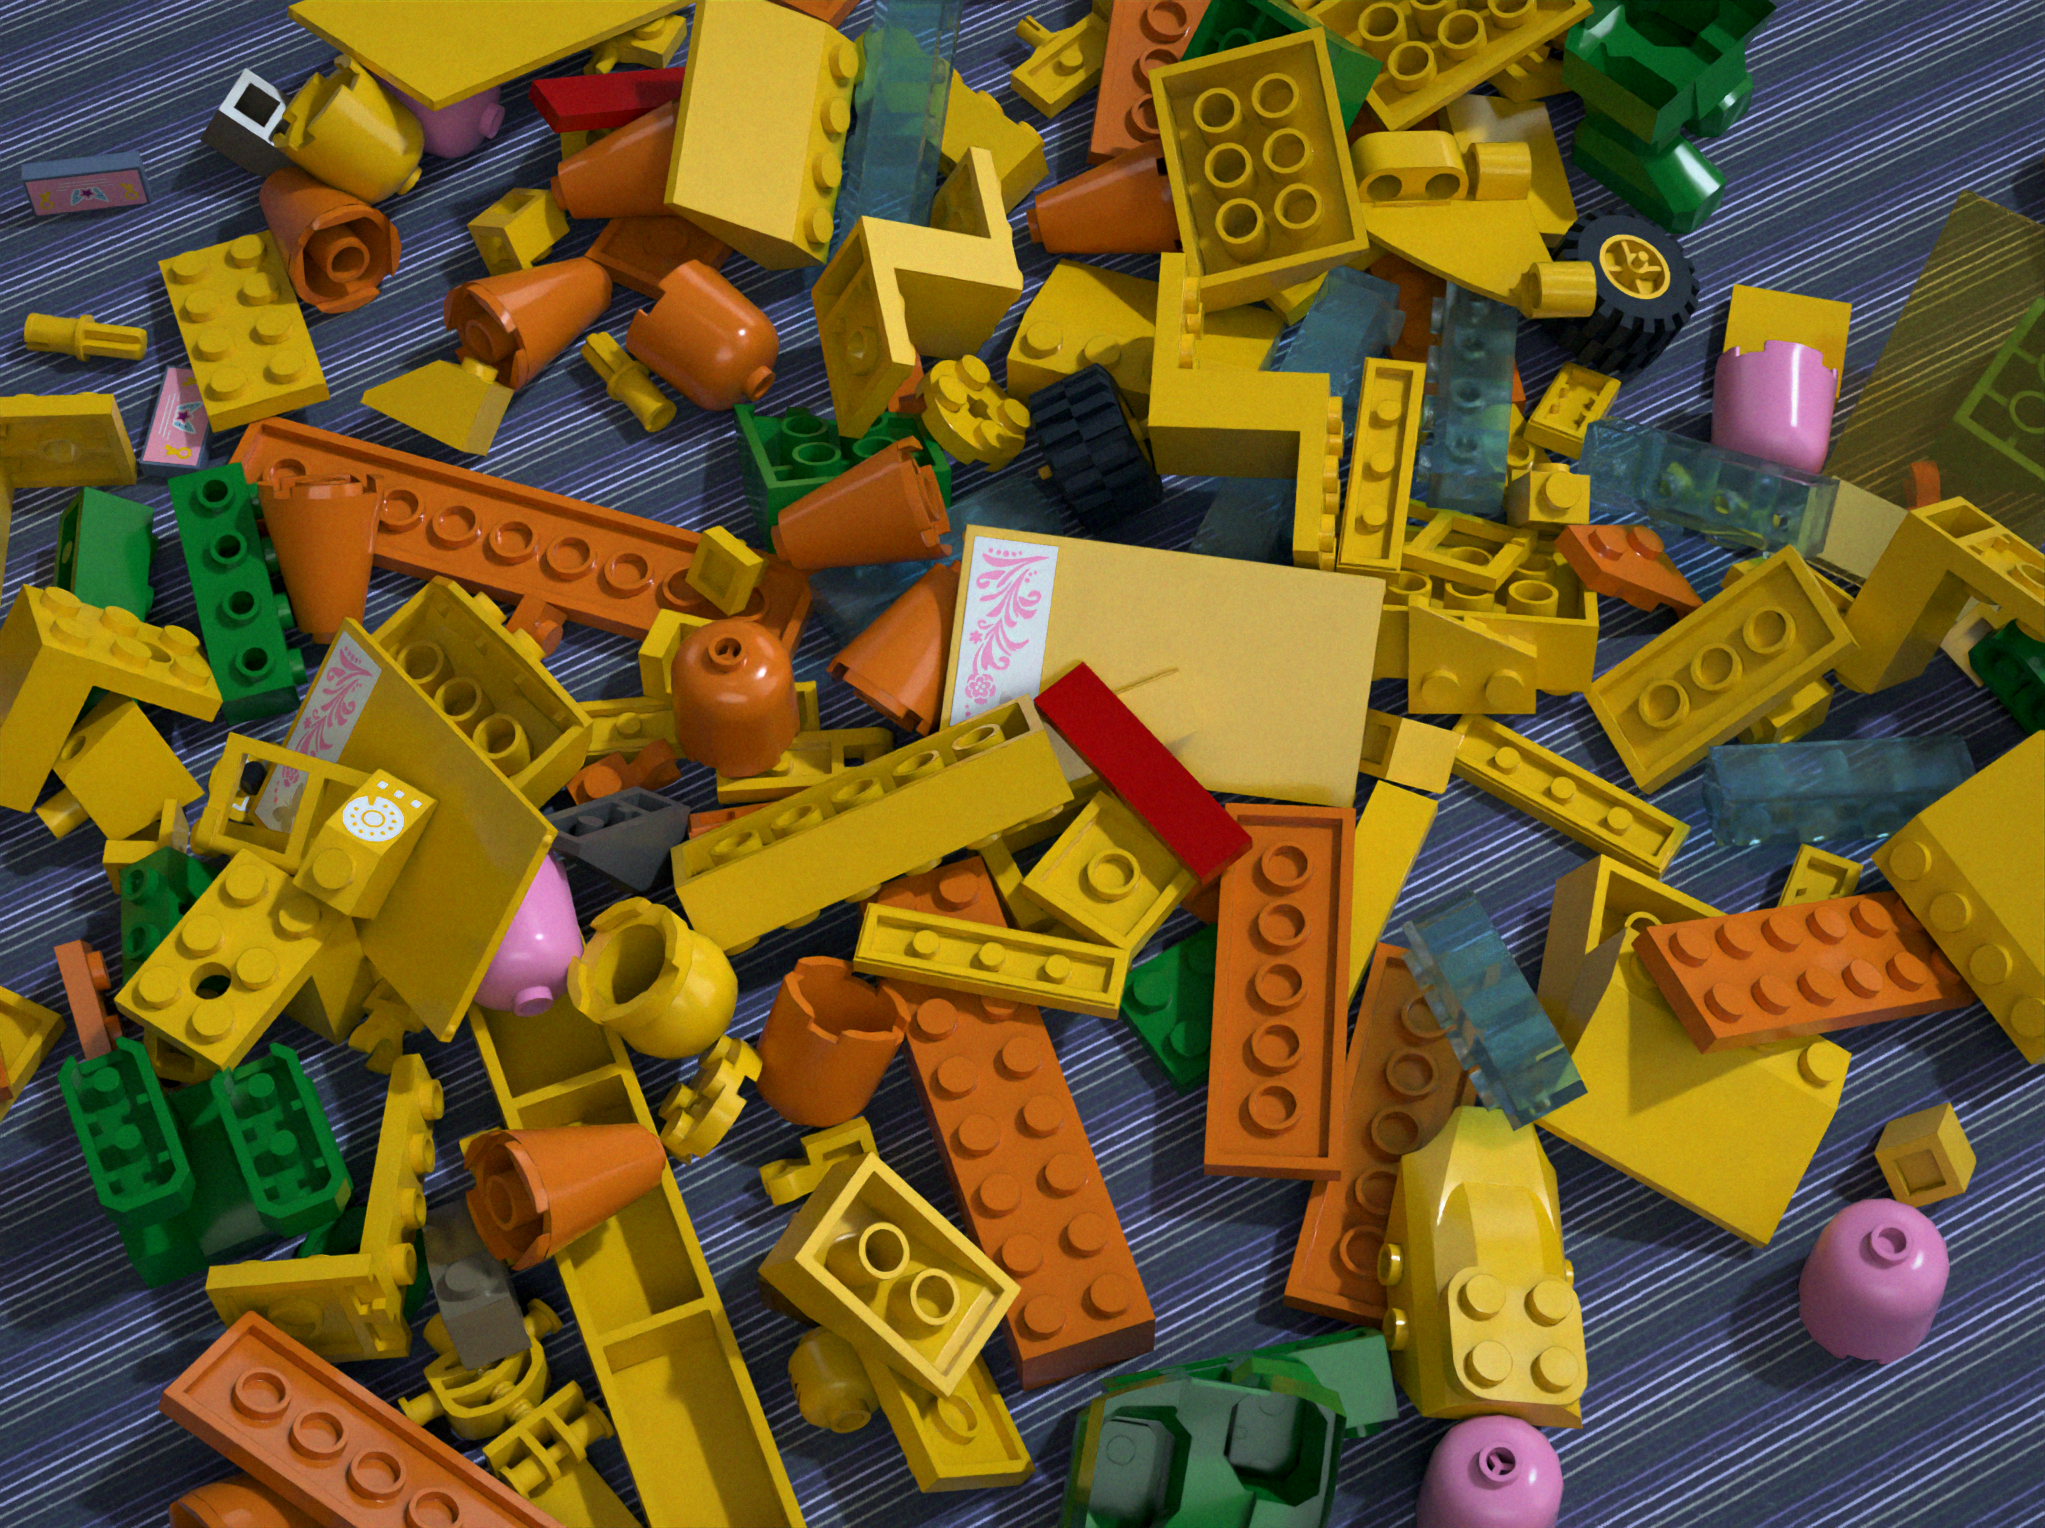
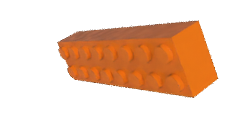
M981 855L935 868L921 875L908 876L881 884V888L875 894L856 902L859 932H861L868 902L1008 928ZM875 975L878 985L881 980L891 984L906 1001L911 1020L900 1047L968 1238L1022 1288L999 1322L1023 1392L1154 1351L1156 1317L1038 1006Z

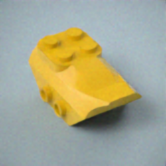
M437 575L370 636L539 810L584 765L587 750L592 742L593 720L542 665L540 661L546 654L528 633L519 628L511 634L501 624L507 619L506 616L482 591L472 598L454 580Z
M1464 1105L1457 1107L1445 1126L1421 1150L1402 1155L1384 1244L1380 1248L1377 1260L1378 1280L1381 1285H1386L1388 1310L1383 1319L1382 1333L1385 1336L1387 1350H1391L1393 1376L1423 1417L1466 1420L1475 1415L1500 1413L1523 1419L1530 1425L1583 1429L1580 1397L1587 1387V1361L1581 1306L1578 1296L1573 1290V1266L1570 1260L1565 1259L1556 1170L1549 1162L1542 1148L1529 1112Z

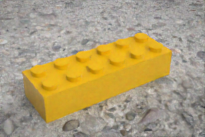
M1026 693L670 848L675 891L694 931L706 935L721 948L726 956L736 955L753 947L760 940V935L784 926L785 929H795L804 926L820 915V909L844 899L847 903L864 900L875 894L881 888L882 882L903 873L906 876H917L926 873L938 866L942 861L941 857L965 846L968 850L986 847L1002 836V830L1026 820L1030 824L1046 821L1060 813L1064 803L1075 798L1030 695Z

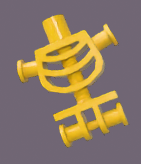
M533 1298L527 1304L529 1313L524 1317V1321L532 1343L531 1348L466 1372L443 1322L441 1312H439L429 1320L423 1331L424 1339L440 1355L439 1358L423 1370L430 1390L407 1402L404 1396L397 1399L398 1406L403 1415L419 1426H423L444 1415L452 1430L459 1437L470 1440H478L501 1434L482 1449L489 1470L497 1479L501 1478L506 1486L528 1501L530 1500L528 1492L543 1480L547 1479L550 1483H554L562 1477L556 1464L559 1460L568 1455L572 1461L579 1464L587 1458L586 1447L601 1436L608 1440L615 1435L614 1428L608 1418L594 1402L589 1401L586 1403L581 1387L574 1380L540 1405L552 1381L550 1367L539 1341L549 1331L556 1334L563 1327L557 1314L544 1302ZM552 1438L556 1443L545 1450L542 1445Z

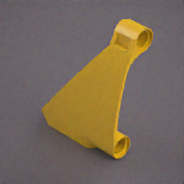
M1432 130L1375 132L1359 138L1351 146L1350 156L1366 232L1370 240L1434 275L1477 294L1516 307L1528 319L1590 317L1593 314L1597 286L1595 271L1591 262H1553L1527 201L1532 164L1530 150L1526 142H1475L1469 145L1467 152H1460L1458 142L1453 135L1445 131Z

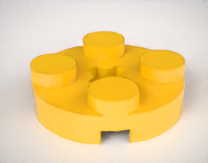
M966 354L959 361H940L918 382L915 390L916 399L924 393V400L928 407L921 414L926 428L939 445L958 461L969 465L975 459H978L984 463H990L984 471L997 472L1005 468L1023 450L1025 446V431L1032 424L1029 411L1019 401L1009 398L1005 391L991 379L987 366L979 358Z
M723 1034L704 1053L700 1054L698 1065L701 1067L689 1084L685 1085L682 1082H678L669 1091L659 1109L658 1115L668 1121L659 1137L666 1153L688 1166L692 1165V1154L702 1159L720 1142L747 1102V1100L738 1095L744 1076L756 1082L761 1072L763 1060L756 1048L739 1037L730 1038Z

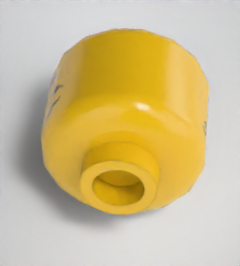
M824 1326L809 1331L800 1339L798 1347L788 1361V1376L802 1416L808 1423L820 1428H831L836 1433H848L865 1426L870 1421L871 1414L880 1407V1403L852 1343Z

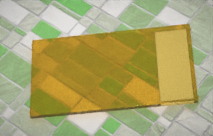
M1961 190L1788 544H1791L1799 551L1804 561L1861 588L1910 510L1958 496L1970 502L2038 551L2045 540V226L1985 199L1974 191ZM1971 596L1952 627L1980 601ZM1998 604L1990 605L1995 610V612H1998L2002 608Z

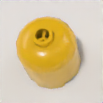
M349 54L339 55L334 59V65L338 67L337 70L326 79L316 72L296 93L281 116L290 125L285 135L280 132L273 136L274 146L319 181L344 191L369 205L381 202L391 197L395 192L398 195H404L415 185L422 173V168L418 166L425 144L422 124L402 101Z

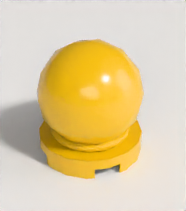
M637 896L617 902L595 917L589 926L597 930V932L587 943L581 959L573 955L568 965L567 989L575 1008L601 1028L617 1031L623 1040L637 1052L667 1061L704 1053L729 1029L738 997V980L729 960L721 948L706 935L688 929L687 923L665 905L653 904L644 897Z

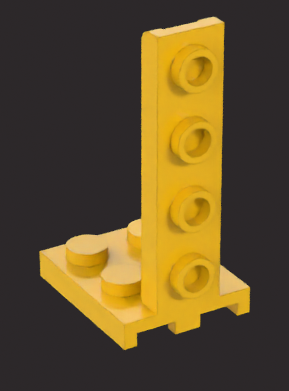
M420 1053L400 1056L392 1065L359 1254L336 1256L317 1254L301 1259L266 1262L248 1260L240 1264L209 1266L205 1291L227 1330L251 1309L328 1363L409 1357L413 1333L403 1315L407 1285H413L417 1277V1258L414 1242L416 1230L423 1228L426 1222V1201L423 1188L426 1174L432 1173L435 1167V1146L432 1138L434 1122L441 1119L444 1112V1094L441 1083L438 1079L431 1078Z

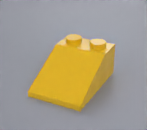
M872 1151L831 1166L757 1270L809 1318L941 1399L950 1397L1022 1289Z

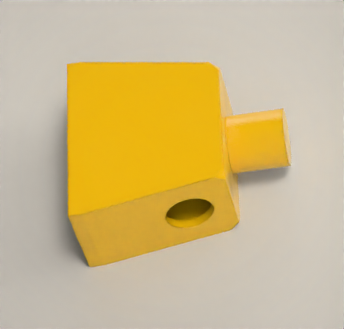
M110 691L70 731L52 767L66 787L35 809V811L58 840H61L90 817L109 840H123L162 818L165 798L179 799L181 807H184L201 797L205 792L133 699L129 696Z

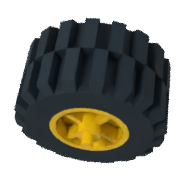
M1609 209L1606 214L1600 210L1589 212L1585 218L1580 217L1572 224L1550 253L1553 262H1591L1595 271L1597 286L1593 314L1590 317L1545 318L1541 321V325L1546 333H1553L1558 339L1555 344L1564 352L1567 349L1576 355L1575 360L1586 366L1589 362L1597 365L1598 370L1611 373L1616 367L1622 374L1633 373L1637 367L1640 369L1648 367L1661 355L1690 320L1699 302L1696 299V295L1700 292L1699 281L1691 276L1696 269L1691 259L1684 258L1681 252L1684 248L1676 239L1671 241L1664 234L1666 230L1656 223L1654 226L1646 223L1645 217L1636 213H1632L1629 217L1625 216L1621 209Z
M1095 363L1029 395L1030 420L1048 464L1038 469L1042 480L1054 477L1070 509L1078 521L1090 532L1097 534L1163 503L1162 480L1160 474L1156 473L1154 458L1145 436V432L1148 431V418L1138 421L1118 383L1109 371L1099 363Z

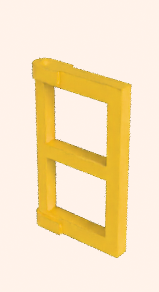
M1410 498L1407 517L1428 522L1429 524L1409 545L1404 544L1401 566L1495 593L1519 564H1523L1534 552L1538 541V531L1526 527H1521L1520 529ZM1344 509L1339 513V517H1335L1337 548H1339ZM1452 529L1505 544L1486 567L1432 552Z
M229 732L207 806L204 807L195 836V846L233 857L244 847L285 873L295 876L307 855L329 780L360 788L372 774ZM248 755L309 773L285 853L224 835Z

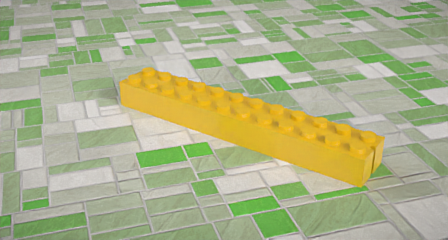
M580 930V934H581V938H582V943H583V947H584V950H585L586 943H585V941H584L583 935H582L581 930ZM568 991L556 999L554 1005L549 1010L529 1017H520L515 1015L514 1012L488 1009L472 999L465 1016L506 1130L639 1123L659 1138L621 1036L617 1031L601 1028L575 1008ZM666 1157V1166L662 1171L661 1182L656 1189L551 1256L609 1419L614 1428L648 1528H807Z

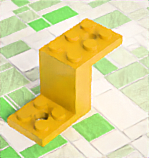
M969 146L919 218V226L861 215L811 289L839 436L862 439L876 418L884 413L889 400L902 382L908 379L913 372L916 359L913 345H917L919 355L959 361L966 354L975 356L984 342L991 338L995 327L1010 307L1019 300L1023 291V275L1017 266L1012 244V228L1006 219L1001 197V181L996 176L991 150Z
M1161 252L1148 414V431L1156 473L1163 475L1297 479L1292 549L1294 567L1336 572L1337 538H1335V517H1339L1341 480L1338 477L1339 459H1343L1344 422H1342V397L1331 396L1330 373L1200 369L1199 359H1195L1196 340H1202L1204 327V304L1200 303V277L1189 275L1186 253Z
M80 392L75 395L37 396L33 394H18L12 397H0V608L15 488L136 485L138 463L114 394Z
M1961 496L1910 510L1856 598L1850 596L1808 565L1861 648L1833 668L1835 669L1834 676L1840 683L1859 693L1871 695L1921 676L1971 596L1988 605L1998 604L2017 618L2015 623L2023 633L2045 643V555ZM1777 552L1732 564L1720 586L1726 589Z
M23 583L0 630V805L30 813L93 685L213 722L223 700L200 640L191 632L178 626L166 625L163 629L141 622L134 614L120 607L107 606L104 610L82 603L75 595L58 587H47L45 590Z
M242 847L113 1000L118 1011L211 1070L216 1072L218 1068L224 1072L228 1066H230L231 1071L234 1070L281 1012L339 1047L365 1015L366 1011L361 1006L380 982L383 975L364 954L351 916L344 914L292 884L291 882L294 877ZM223 975L231 979L227 991L217 998L203 999L195 995L199 983L207 977Z

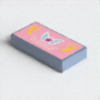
M139 151L21 164V179L34 217L151 204L150 185Z
M166 366L139 462L142 473L145 476L173 478L206 470L215 433L212 431L191 367Z

